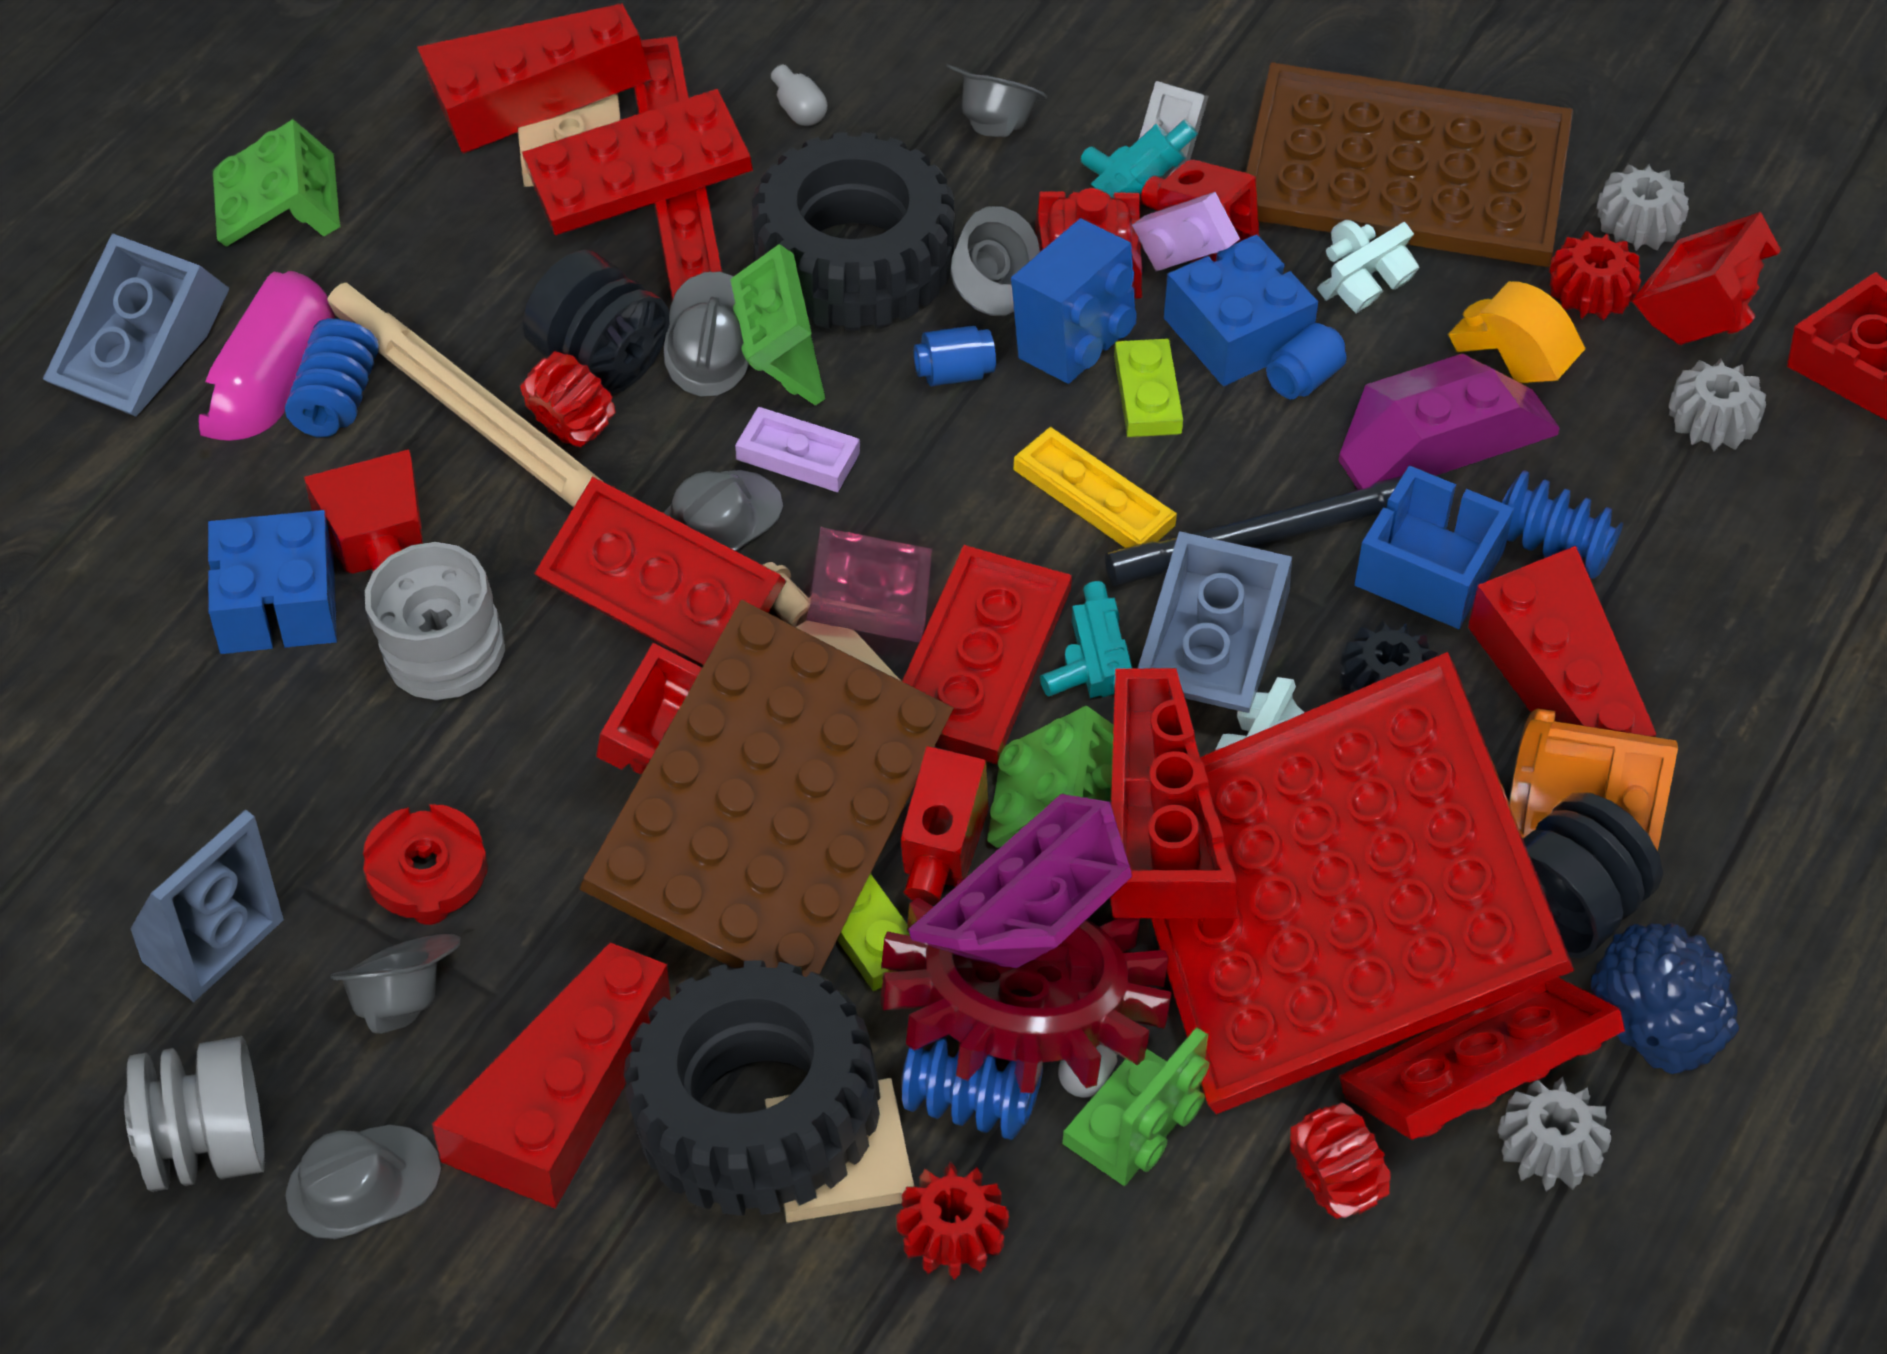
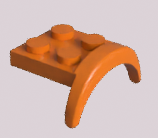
M1544 709L1532 711L1522 732L1509 798V805L1522 838L1535 831L1537 823L1550 814L1552 809L1570 794L1593 793L1612 801L1629 813L1647 832L1658 851L1678 752L1677 741L1555 722V711Z

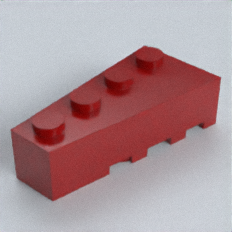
M623 4L417 47L433 92L462 154L517 133L520 127L555 118L652 80L639 33Z
M1874 272L1794 326L1787 367L1887 420V281L1877 272Z
M1576 546L1477 586L1468 628L1530 712L1535 709L1555 711V722L1656 737L1655 729Z
M1177 668L1115 669L1111 807L1132 877L1111 896L1113 918H1238L1236 879L1225 849L1219 818L1215 813L1207 775L1196 745L1195 733Z
M610 942L435 1120L432 1127L440 1161L556 1209L626 1085L624 1078L625 1059L633 1052L630 1042L637 1028L642 1022L651 1023L648 1012L663 997L668 1000L671 999L667 964Z

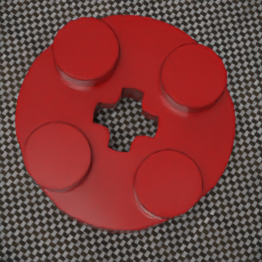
M429 804L430 811H418L410 814L409 807L397 810L382 819L372 829L364 844L363 856L365 861L363 870L372 897L386 910L402 917L414 918L423 925L440 923L447 917L448 913L465 905L478 892L488 871L486 852L478 827L467 815L445 805ZM432 853L437 855L435 859L436 864L428 869H416L412 858L416 855L421 858H427Z

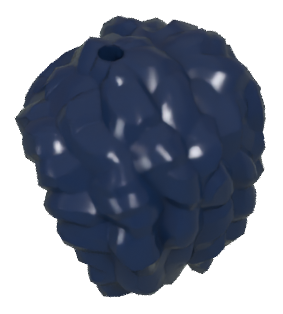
M1651 923L1646 927L1634 924L1627 927L1622 934L1614 935L1612 942L1605 950L1603 959L1599 960L1595 973L1592 975L1590 988L1594 996L1620 1008L1625 1028L1624 1032L1618 1034L1620 1041L1625 1045L1635 1047L1651 1067L1662 1068L1670 1074L1696 1069L1699 1065L1711 1062L1715 1054L1721 1052L1725 1048V1044L1730 1042L1739 1031V1025L1736 1020L1738 1010L1734 999H1732L1733 995L1729 990L1732 975L1727 972L1728 967L1724 963L1723 955L1712 950L1703 936L1695 935L1689 937L1683 927H1679V925L1674 923L1665 926Z

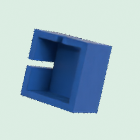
M1080 218L1011 277L1019 359L1069 384L1086 368L1092 367L1097 362L1102 349L1106 351L1117 340L1124 338L1130 333L1136 324L1137 317L1134 288L1131 287L1134 280L1131 242Z
M1257 234L1231 245L1228 249L1217 252L1216 262H1213L1207 256L1168 273L1164 319L1222 386H1226L1267 367L1271 363L1272 355L1279 348L1316 321L1317 299L1291 271L1283 274L1284 263Z
M1409 465L1389 497L1387 508L1383 507L1362 542L1354 586L1460 629L1474 604L1477 586L1487 582L1504 553L1514 508L1466 489L1462 496L1455 532L1447 530L1456 484Z
M324 510L208 521V562L211 569L208 570L209 615L220 654L273 649V639L264 604L274 603L284 648L337 642L334 552Z

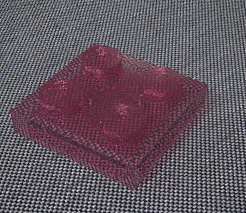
M820 527L816 543L806 621L920 642L925 627L932 549Z

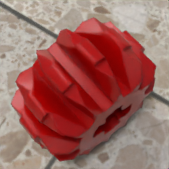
M1585 231L1580 239L1567 237L1564 245L1556 251V255L1553 256L1549 269V273H1551V296L1561 300L1564 310L1574 308L1579 310L1581 319L1588 313H1595L1603 321L1610 312L1623 314L1625 308L1639 290L1641 282L1639 278V255L1629 252L1628 241L1617 243L1610 241L1608 233L1603 238H1595L1588 231Z
M555 351L549 357L543 358L531 369L532 371L527 374V378L520 386L522 395L525 398V405L533 411L536 416L535 420L541 422L547 428L548 433H554L561 442L566 444L571 443L574 446L582 447L589 440H594L609 424L608 421L616 413L614 404L611 401V393L600 383L601 379L595 377L590 372L588 365H581L574 356L569 354L564 355Z
M1344 1103L1324 1107L1323 1109L1319 1108L1304 1116L1303 1121L1291 1127L1290 1151L1296 1159V1169L1302 1174L1306 1188H1310L1317 1204L1324 1207L1328 1214L1336 1219L1346 1218L1356 1213L1361 1214L1378 1204L1377 1201L1389 1195L1390 1170L1384 1163L1385 1153L1378 1147L1375 1141V1134L1370 1133L1367 1129L1363 1117L1354 1113L1352 1108Z
M952 1162L945 1168L944 1177L938 1178L924 1169L919 1177V1187L906 1186L902 1194V1207L904 1209L900 1210V1213L897 1214V1231L900 1232V1235L905 1236L903 1239V1250L907 1257L923 1256V1269L926 1270L928 1275L937 1269L940 1264L948 1265L949 1275L954 1281L961 1273V1265L965 1263L981 1273L983 1268L986 1267V1254L999 1255L1002 1251L1004 1235L1001 1232H1004L1009 1225V1211L1006 1210L1005 1206L1000 1205L1002 1192L998 1188V1183L982 1186V1174L979 1172L978 1167L965 1177L957 1176L956 1167H954ZM954 1218L955 1223H950V1219Z

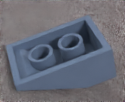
M112 233L43 380L136 417L208 336L230 288L200 265Z
M1179 531L1138 668H1177L1186 699L1249 713L1276 641L1290 592L1292 557Z
M247 810L242 812L157 887L148 897L130 928L142 962L193 1002L284 920L255 816Z

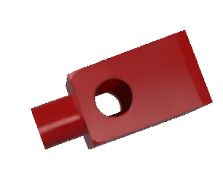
M1193 159L1184 162L1166 179L1152 176L1147 180L1142 189L1141 201L1143 205L1157 211L1216 192L1240 238L1234 244L1256 234L1259 236L1256 177L1251 174ZM1217 252L1190 260V262L1193 263L1207 256L1213 262H1216Z
M409 449L304 477L311 511H325L333 552L345 572L354 574L369 569L374 571L390 555L411 545L423 544L418 491Z
M926 747L901 837L904 872L909 874L904 894L911 900L918 897L930 905H936L941 899L945 884L956 887L957 880L967 877L989 810L986 760L934 747Z

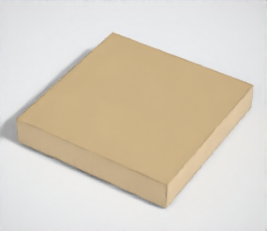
M891 1078L878 1080L881 1096L878 1100L880 1116L876 1131L870 1136L867 1135L869 1148L857 1164L848 1161L846 1163L848 1175L831 1189L826 1184L816 1189L817 1198L798 1206L796 1200L784 1203L787 1223L902 1203V1194L906 1186L914 1187ZM790 1095L765 1099L766 1108L783 1101Z

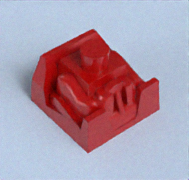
M1088 188L1079 193L1073 192L1066 198L1065 192L1040 191L1035 221L1040 252L1080 218L1131 242L1134 280L1131 287L1134 288V298L1142 299L1141 246L1139 236L1132 227L1135 222L1140 220L1139 193H1114L1113 197L1099 189Z
M1761 212L1679 239L1632 302L1653 327L1679 345L1724 331L1728 334L1736 333L1747 327L1755 318V314L1748 303L1759 289L1757 282L1759 274L1764 267L1762 259L1778 255L1781 249Z
M653 643L601 731L596 757L621 770L630 764L633 772L643 774L702 667Z

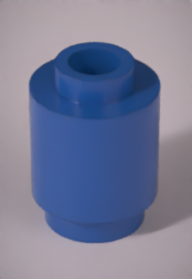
M1319 323L1308 325L1272 355L1271 363L1268 364L1266 369L1270 384L1280 395L1287 399L1309 395L1344 367L1346 363L1344 340L1331 327H1326Z
M976 326L923 332L921 344H916L913 347L916 373L918 377L926 376L930 386L981 380L985 373L995 372L996 369L995 346L989 329L977 330Z

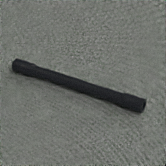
M1402 476L1376 482L1368 488L1193 534L1254 547L1380 514L1383 507L1387 508L1388 499ZM1177 538L1162 542L1151 541L1106 553L1105 566L1112 585L1118 586L1162 574L1168 569Z

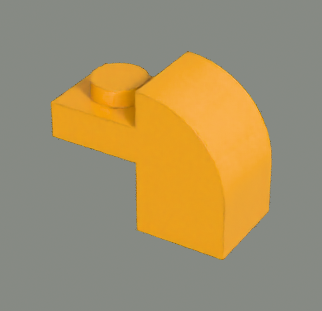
M1514 281L1507 282L1493 299H1483L1470 305L1463 313L1464 318L1448 334L1457 352L1498 348L1510 374L1519 383L1557 381L1585 350L1570 317L1555 299L1537 287Z

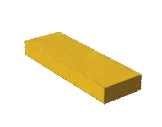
M1049 427L1014 457V471L1125 548L1151 541L1158 542L1176 526V512L1052 427Z

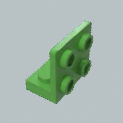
M293 119L275 131L267 132L259 141L235 156L227 157L213 171L217 240L224 246H229L287 209H290L298 221L302 223L307 222L322 236H326L340 227L334 154Z
M778 244L730 279L735 300L733 310L740 323L744 342L741 348L745 359L755 370L765 371L780 381L791 394H799L812 404L818 405L825 400V395L812 343V333L793 253Z
M1086 705L1006 745L998 760L999 770L994 801L990 809L991 820L987 841L996 848L1002 847L1060 794L1108 801L1111 804L1114 725Z
M1195 1028L1167 1062L1147 1048L1145 1059L1140 1064L1135 1065L1125 1059L1063 1131L1062 1144L1123 1186H1126L1140 1168L1148 1172L1163 1154L1167 1145L1166 1136L1177 1123L1183 1127L1187 1126L1203 1104L1205 1095L1200 1092L1201 1082L1210 1065V1062L1205 1059L1208 1034L1199 1028Z

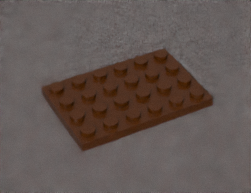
M1271 62L1246 173L1256 177L1258 221L1332 232L1333 227L1344 220H1351L1360 227L1366 224L1371 225L1376 234L1373 239H1377L1405 222L1414 233L1406 245L1550 267L1573 109Z
M741 600L585 874L579 890L734 969L743 968L744 961L763 960L766 967L777 968L779 962L799 966L804 977H807L810 972L820 974L917 782L926 747L935 746L954 708Z

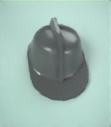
M946 64V67L962 73V112L970 119L974 130L984 136L1007 137L1013 130L1021 129L1026 124L1036 101L1047 98L1046 94L1035 88L1001 78L976 75Z
M991 206L973 213L964 225L952 255L950 272L954 286L962 298L976 310L990 316H1006L1014 312L1011 277L1040 253L1038 238L1030 224L1015 211L1002 206Z
M704 272L688 279L677 290L670 308V325L666 332L664 343L665 366L671 379L684 391L700 397L718 396L733 389L745 376L749 365L742 352L743 337L740 323L733 310L735 300L730 279L734 276L722 272Z
M743 470L723 471L721 473L707 471L696 473L685 479L676 489L672 503L664 514L737 552L740 548L768 531L779 520L783 503L781 493L772 481L758 473Z
M439 934L405 941L372 955L351 969L331 974L330 979L343 981L354 1013L366 1019L367 1025L372 1032L382 1034L400 1029L414 1022L421 1011L426 1010L433 1004L436 988L437 961L457 949L461 945V937L455 934Z
M386 1125L369 1128L361 1132L340 1130L325 1134L311 1144L302 1157L301 1162L290 1176L286 1191L288 1213L301 1230L316 1238L339 1239L353 1235L374 1225L405 1215L424 1204L435 1191L441 1173L438 1152L427 1137L411 1128Z

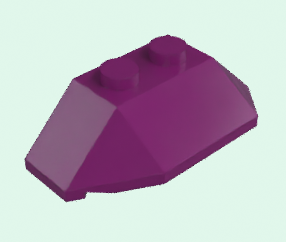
M1459 354L1366 384L1340 451L1339 462L1356 488L1360 490L1368 488L1376 482L1402 476L1409 465L1436 476L1557 436L1560 427L1532 389L1464 354Z
M1060 794L908 929L911 940L967 958L1012 968H1018L1056 948L1132 877L1110 802Z

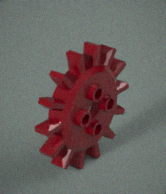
M959 879V880H957V886H958L964 879ZM918 897L910 902L907 923L908 933V929L933 908L932 905ZM1117 918L1100 927L1086 919L1056 948L1018 968L1003 967L998 964L960 956L913 941L910 936L887 931L884 937L881 968L898 972L883 973L880 1001L882 1009L894 1010L924 1007L909 1014L906 1044L915 1051L940 1038L951 1035L960 1042L956 1077L967 1081L982 1066L988 1055L1016 1061L1015 1076L1021 1093H1034L1041 1075L1042 1062L1058 1060L1066 1061L1085 1088L1097 1086L1102 1056L1096 1047L1100 1044L1135 1065L1140 1064L1145 1059L1150 1031L1140 1024L1165 1029L1172 992L1154 988L1164 987L1168 956L1165 950L1124 953L1136 947L1140 918ZM1015 989L1029 990L1033 997L1017 996L1010 991Z

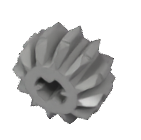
M1628 164L1622 173H1611L1605 183L1603 192L1599 194L1597 203V216L1601 218V232L1614 234L1615 243L1621 241L1633 243L1636 251L1642 244H1647L1652 249L1658 250L1663 242H1674L1676 235L1680 233L1682 223L1686 220L1689 209L1687 205L1688 198L1684 193V183L1671 181L1670 170L1661 173L1652 171L1650 164L1644 170H1638Z
M1721 358L1713 367L1698 360L1692 370H1683L1681 376L1676 380L1674 392H1672L1669 402V415L1675 418V432L1690 433L1691 446L1704 441L1710 444L1713 452L1721 443L1736 450L1739 444L1743 442V439H1752L1754 433L1758 431L1766 407V394L1760 391L1759 377L1744 376L1743 364L1732 369L1726 367Z
M1563 1077L1555 1082L1553 1090L1547 1089L1540 1081L1536 1080L1528 1086L1526 1094L1515 1092L1508 1101L1507 1113L1501 1117L1498 1127L1499 1138L1505 1141L1502 1148L1503 1161L1521 1162L1518 1170L1521 1181L1531 1177L1533 1174L1542 1176V1183L1546 1191L1554 1186L1556 1178H1560L1573 1190L1576 1185L1581 1183L1583 1174L1593 1177L1600 1170L1604 1159L1602 1155L1608 1151L1611 1142V1130L1604 1127L1607 1119L1605 1107L1587 1106L1590 1099L1588 1087L1576 1094L1567 1092Z

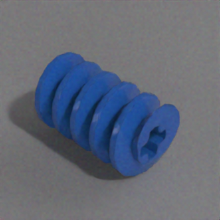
M333 318L320 320L313 326L307 342L308 345L290 390L291 394H289L284 407L286 417L296 428L317 438L330 437L337 433L339 428L347 427L354 423L358 413L357 407H359L363 398L362 391L366 388L369 380L368 375L371 373L374 365L373 359H375L379 350L378 340L371 331L360 324Z
M1522 471L1514 480L1502 501L1503 504L1514 508L1507 541L1513 542L1523 533L1522 544L1524 549L1529 551L1535 550L1544 541V558L1576 546L1582 561L1585 560V568L1589 578L1595 579L1601 574L1613 553L1623 529V522L1616 528L1610 526L1612 509L1606 507L1595 519L1590 517L1591 499L1585 498L1575 509L1569 508L1571 490L1566 488L1554 500L1549 499L1550 481L1546 479L1534 491L1529 490L1530 472Z
M946 1036L938 1039L930 1051L925 1050L923 1047L913 1051L909 1047L902 1073V1102L906 1110L914 1112L926 1098L928 1115L938 1119L943 1116L951 1104L952 1121L960 1126L966 1124L976 1111L977 1129L984 1133H988L1000 1118L1002 1137L1008 1140L1014 1139L1022 1127L1027 1124L1039 1091L1043 1065L1034 1093H1021L1015 1076L1016 1061L1011 1060L1002 1072L997 1070L996 1057L988 1055L982 1066L967 1081L956 1077L959 1051L954 1058L948 1056Z

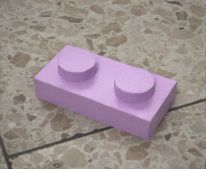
M1216 192L1148 214L1132 225L1155 271L1228 249L1240 239Z
M758 407L735 445L736 460L839 492L860 454V439Z

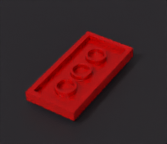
M718 89L522 152L525 167L554 235L753 171L751 156Z
M593 476L534 573L547 584L702 667L739 602L743 600L768 613L786 583V580L779 573Z
M963 545L902 682L954 708L935 747L998 764L1000 754L1006 745L1071 591L1072 575Z
M1557 977L1450 1020L1340 1075L1339 1078L1346 1099L1413 1140L1417 1137H1425L1438 1132L1446 1122L1470 1110L1481 1109L1491 1105L1496 1101L1497 1096L1524 1082H1533L1545 1077L1550 1072V1069L1577 1055H1585L1596 1051L1601 1047L1602 1042L1624 1032L1625 1028L1620 1008Z

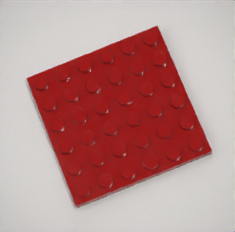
M1448 652L1200 757L1207 775L1215 813L1219 818L1229 862H1231L1236 879L1238 918H1151L1160 950H1165L1168 956L1167 973L1187 1038L1195 1028H1199L1208 1034L1205 1059L1210 1062V1065L1201 1084L1208 1106L1215 1114L1575 971L1460 677Z

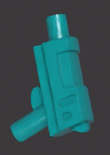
M1185 119L1169 133L1158 124H1155L1130 148L1123 146L1110 157L1094 147L1087 148L1081 156V163L1099 175L1091 183L1095 189L1106 192L1111 197H1113L1114 193H1139L1140 201L1142 189L1147 180L1152 176L1161 177L1172 166L1177 167L1185 160L1186 157L1181 150L1198 133Z
M1094 581L1088 583L1083 589L1086 600L1085 604L1072 606V624L1077 644L1067 646L1065 650L1066 666L1040 675L1041 686L1048 697L1085 682L1090 698L1100 695L1102 697L1114 695L1115 669L1133 668L1125 639L1122 640L1118 625L1120 616L1115 598H1108L1103 582Z

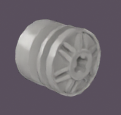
M439 542L411 545L390 555L373 571L365 589V610L373 632L378 639L379 649L384 657L386 669L398 687L413 696L433 700L460 697L482 686L497 671L505 653L504 631L499 621L498 611L493 604V595L486 572L474 555L457 545Z
M242 1036L199 1043L196 1055V1074L186 1076L181 1060L173 1048L162 1051L161 1080L159 1081L157 1080L151 1057L147 1053L129 1056L127 1062V1090L124 1096L126 1127L133 1156L139 1162L144 1182L149 1191L154 1192L168 1189L170 1184L171 1158L174 1160L181 1184L184 1186L194 1185L198 1169V1154L208 1152L213 1169L220 1179L264 1172L265 1150L259 1099L246 1041Z

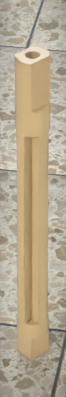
M347 282L340 284L330 293L327 301L339 319L360 324L371 331L379 343L378 353L572 507L576 505L592 476L601 480L390 313L383 312Z

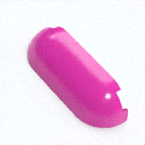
M288 271L284 274L272 272L265 280L209 371L206 382L215 384L210 411L207 415L199 414L201 436L216 440L249 438L273 426L284 414V407L289 394H291L290 390L308 345L307 342L313 326L320 320L335 319V314L327 301L326 293L313 280L294 271Z

